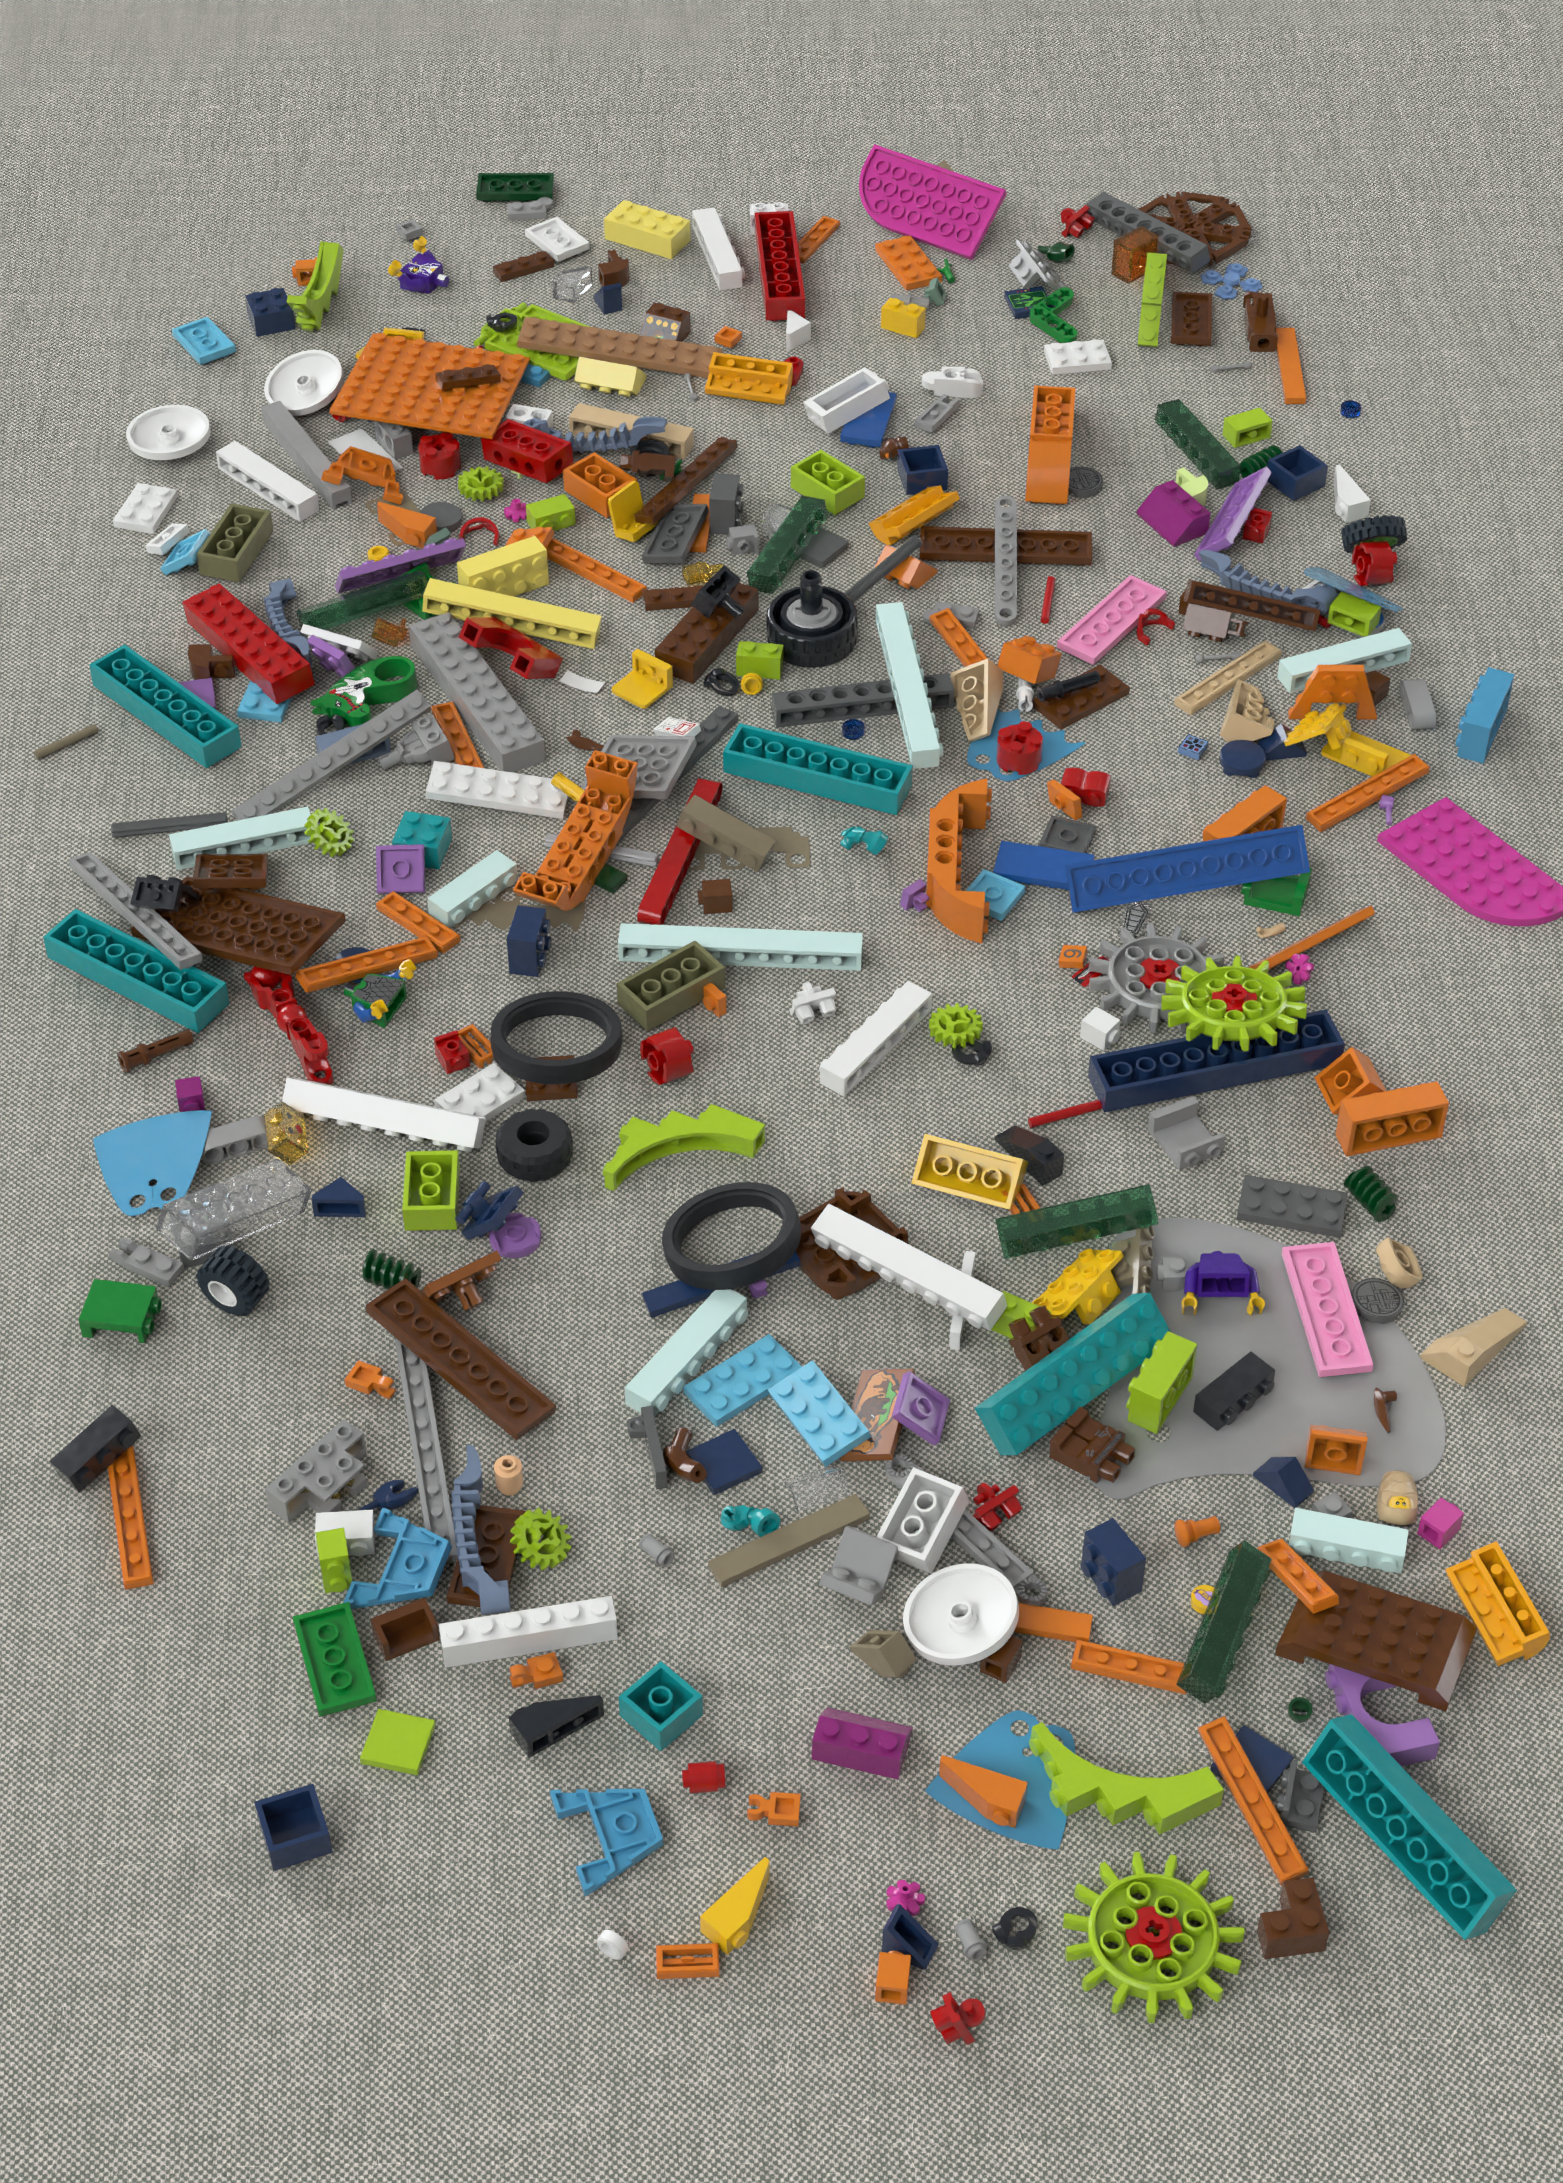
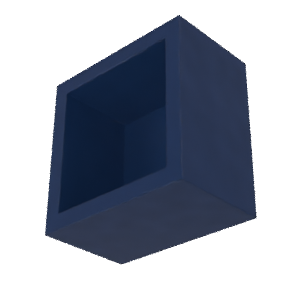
M274 288L269 291L253 292L252 294L245 295L247 315L257 337L295 330L294 313L287 304L288 296L284 288Z
M939 445L898 449L897 471L906 495H916L927 487L941 485L943 491L947 490L948 468Z
M1301 445L1268 460L1267 467L1272 473L1267 481L1293 501L1325 487L1328 465Z
M517 905L507 936L509 974L538 977L540 969L545 967L546 951H550L551 937L548 936L550 919L546 917V909Z
M1112 1518L1086 1531L1080 1566L1084 1575L1091 1578L1097 1585L1100 1595L1103 1598H1107L1115 1606L1142 1592L1146 1557L1115 1519Z
M314 1784L254 1802L273 1871L333 1853L329 1831Z

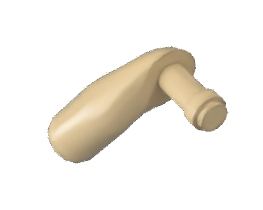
M1278 923L1271 928L1257 927L1256 931L1260 938H1267L1284 932L1286 927L1283 923Z

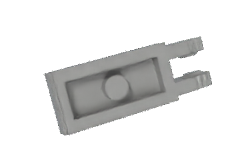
M943 394L915 419V427L933 433L952 413L956 412L959 408L960 400L954 398L948 404L949 396Z
M122 1237L118 1242L119 1247L124 1251L114 1248L108 1253L113 1262L166 1287H170L184 1270L182 1262L140 1244L138 1246L133 1240Z

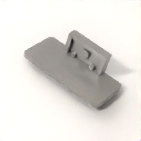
M1019 239L1015 241L1021 252L1008 266L1026 289L1029 290L1040 276L1044 282L1055 290L1067 287L1060 280L1061 277L1054 270H1051L1053 268L1048 261L1043 260L1045 256L1039 250H1032L1033 247L1027 241L1022 242Z

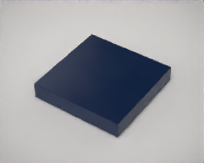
M735 1429L686 1451L689 1458L704 1466L707 1476L703 1481L713 1495L762 1473L761 1464Z
M1243 1725L1236 1734V1737L1268 1794L1282 1777L1283 1770L1290 1767L1294 1756ZM1213 1762L1210 1768L1211 1772L1223 1779L1215 1762Z

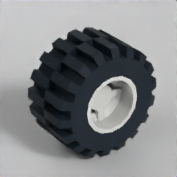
M232 1246L218 1247L196 1274L197 1284L207 1299L219 1309L234 1316H247V1314H250L270 1289L268 1275L262 1269V1266L246 1252Z

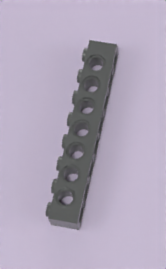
M1104 191L1087 203V206L1090 207L1088 214L1095 218L1094 222L1153 253L1167 254V260L1180 266L1182 269L1195 273L1210 262L1208 245Z
M949 673L925 675L923 683H927L928 696L926 697L931 698L932 710L952 708L954 706V688ZM890 680L772 693V713L776 728L898 714Z

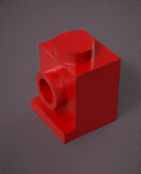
M1253 508L1244 524L1242 539L1263 544L1270 531L1273 512Z
M457 1030L434 1038L435 1055L446 1074L470 1067L469 1052L461 1041Z

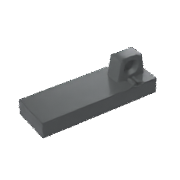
M652 1406L641 1407V1416L627 1420L628 1433L631 1439L645 1438L656 1490L667 1488V1471Z

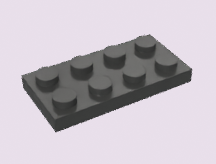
M676 504L659 520L642 554L643 563H684L709 512L707 504Z
M1245 1175L1237 1220L1340 1238L1348 1193Z

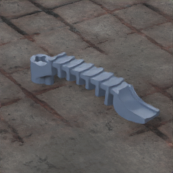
M640 417L635 420L630 433L625 422L619 426L621 436H619L615 427L610 430V437L607 436L606 430L599 433V438L596 437L595 431L590 432L588 439H585L584 432H579L577 439H574L573 432H568L566 438H563L561 430L557 431L548 427L547 420L539 418L529 419L523 424L571 442L572 453L574 451L584 453V451L595 452L596 450H603L604 452L607 449L618 450L622 447L628 449L630 446L637 445L640 439L648 434L665 432V426L668 422L666 418Z
M1201 550L1199 552L1202 562L1200 564L1201 567L1216 573L1220 577L1221 585L1229 589L1321 610L1320 614L1326 613L1330 605L1338 597L1336 589L1327 584L1322 586L1316 585L1314 588L1309 589L1297 588L1293 594L1288 586L1281 590L1280 585L1277 583L1270 587L1269 582L1265 579L1260 583L1257 576L1254 575L1251 578L1250 573L1246 570L1244 571L1241 564H1238L1231 570V560L1227 555L1210 550Z
M289 578L269 583L270 594L263 598L270 628L310 663L312 671V660L307 639L301 636L298 630L293 631L291 625H288L283 611L289 599L297 598L292 580Z
M466 1445L467 1466L464 1472L454 1480V1490H452L455 1542L463 1587H469L480 1596L481 1615L510 1612L508 1581H493L484 1571L483 1566H481L474 1521L476 1520V1509H480L481 1506L480 1494L483 1490L482 1470L474 1445Z

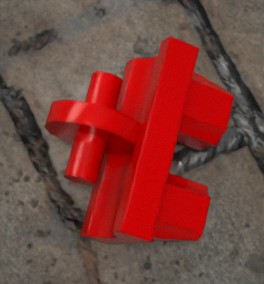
M1084 205L1077 212L1071 208L1062 210L1061 221L1066 224V229L1062 231L1061 235L1066 238L1071 234L1079 238L1085 228L1089 230L1095 220L1094 217L1088 214L1090 207Z
M983 1482L977 1486L978 1495L973 1498V1501L976 1505L982 1502L984 1504L978 1507L972 1516L990 1532L1002 1523V1520L995 1511L1001 1508L1006 1517L1011 1519L1023 1509L1016 1497L1019 1489L1015 1484L997 1496L995 1494L1000 1491L997 1484L990 1487Z
M951 1992L943 1995L942 1998L945 2005L930 2011L938 2032H941L947 2044L960 2038L964 2040L966 2045L975 2042L974 2036L968 2027H976L985 2019L986 2010L981 2001L970 1998L963 2001L959 2006Z

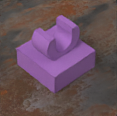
M919 879L903 889L900 906L906 911L913 906L918 912L926 909L927 905L925 902L929 900V897L925 894L927 884Z

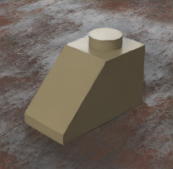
M869 1630L849 1647L856 1656L881 1677L900 1678L907 1674L910 1670L909 1667L917 1661L900 1631Z

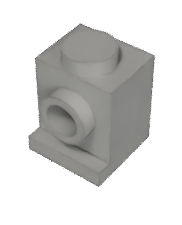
M754 524L729 528V537H726V545L733 555L751 552L759 554V535Z

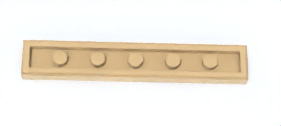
M1266 640L1175 698L1174 705L1189 715L1194 714L1234 688L1238 679L1245 681L1280 658L1282 650Z

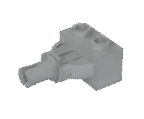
M431 713L411 723L413 730L409 731L402 741L396 743L395 750L377 757L384 771L401 762L408 765L413 762L430 761L433 766L434 761L448 763L455 759L448 739Z

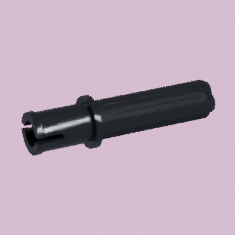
M1092 671L1061 682L1056 680L1051 685L1037 688V697L1041 702L1054 697L1061 698L1066 693L1098 684L1101 681V677L1098 671Z

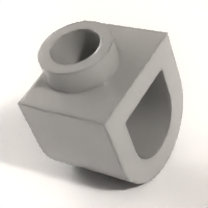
M1162 1257V1264L1157 1265V1280L1162 1281L1163 1291H1181L1184 1289L1185 1274L1190 1268L1186 1260L1179 1257Z

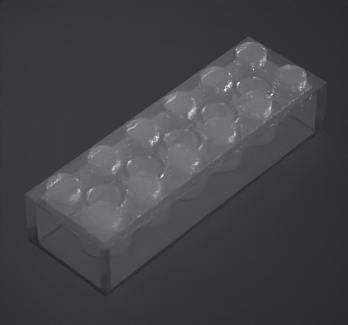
M277 1158L164 1204L156 1229L192 1261L215 1251L218 1247L227 1246L304 1213L313 1189Z

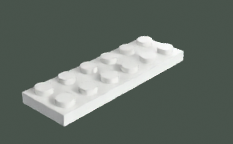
M434 761L425 798L563 819L569 796L553 786L551 778Z

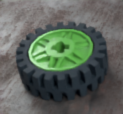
M1383 515L1382 517L1374 516V518L1369 517L1365 518V520L1360 519L1357 522L1344 526L1341 531L1344 551L1351 554L1354 547L1360 545L1361 542L1387 541L1391 549H1394L1395 546L1399 547L1407 541L1405 520L1403 517H1395V515L1389 517L1388 515Z

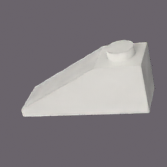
M1340 464L1336 465L1333 483L1337 515L1345 523L1367 518L1371 502L1370 498Z

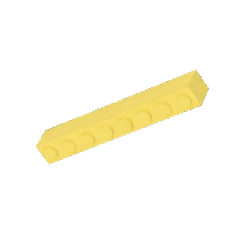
M432 578L429 579L423 594V612L436 615L449 612L454 619L465 621L466 617H496L523 634L591 649L595 648L600 633L602 616Z

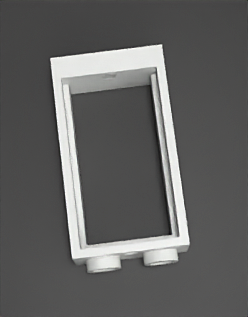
M864 367L804 401L803 404L809 420L829 434L890 399L888 393L889 386L885 379L879 378L875 372H871Z

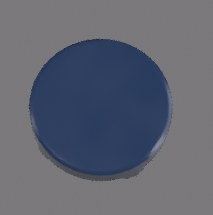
M1234 740L1221 748L1219 761L1223 767V773L1228 776L1240 775L1256 778L1265 766L1266 753L1260 745L1252 741Z

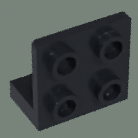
M147 875L146 878H136L130 904L138 908L178 912L181 899L199 901L200 895L195 893L192 887L184 885L181 879L169 877L168 880H162L158 876Z

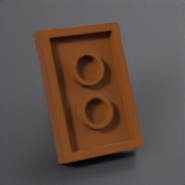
M494 1251L427 1284L421 1292L437 1304L453 1291L463 1305L464 1311L470 1310L483 1303V1299L479 1295L473 1281L476 1280L477 1283H480L491 1277V1273L497 1270L496 1266L502 1259L498 1251Z

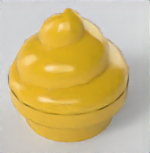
M748 673L741 679V689L748 695L758 694L763 688L762 678L756 673Z

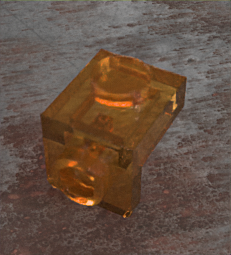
M378 617L374 623L371 637L396 647L399 640L403 641L408 629L405 628L407 619L402 618L397 626Z

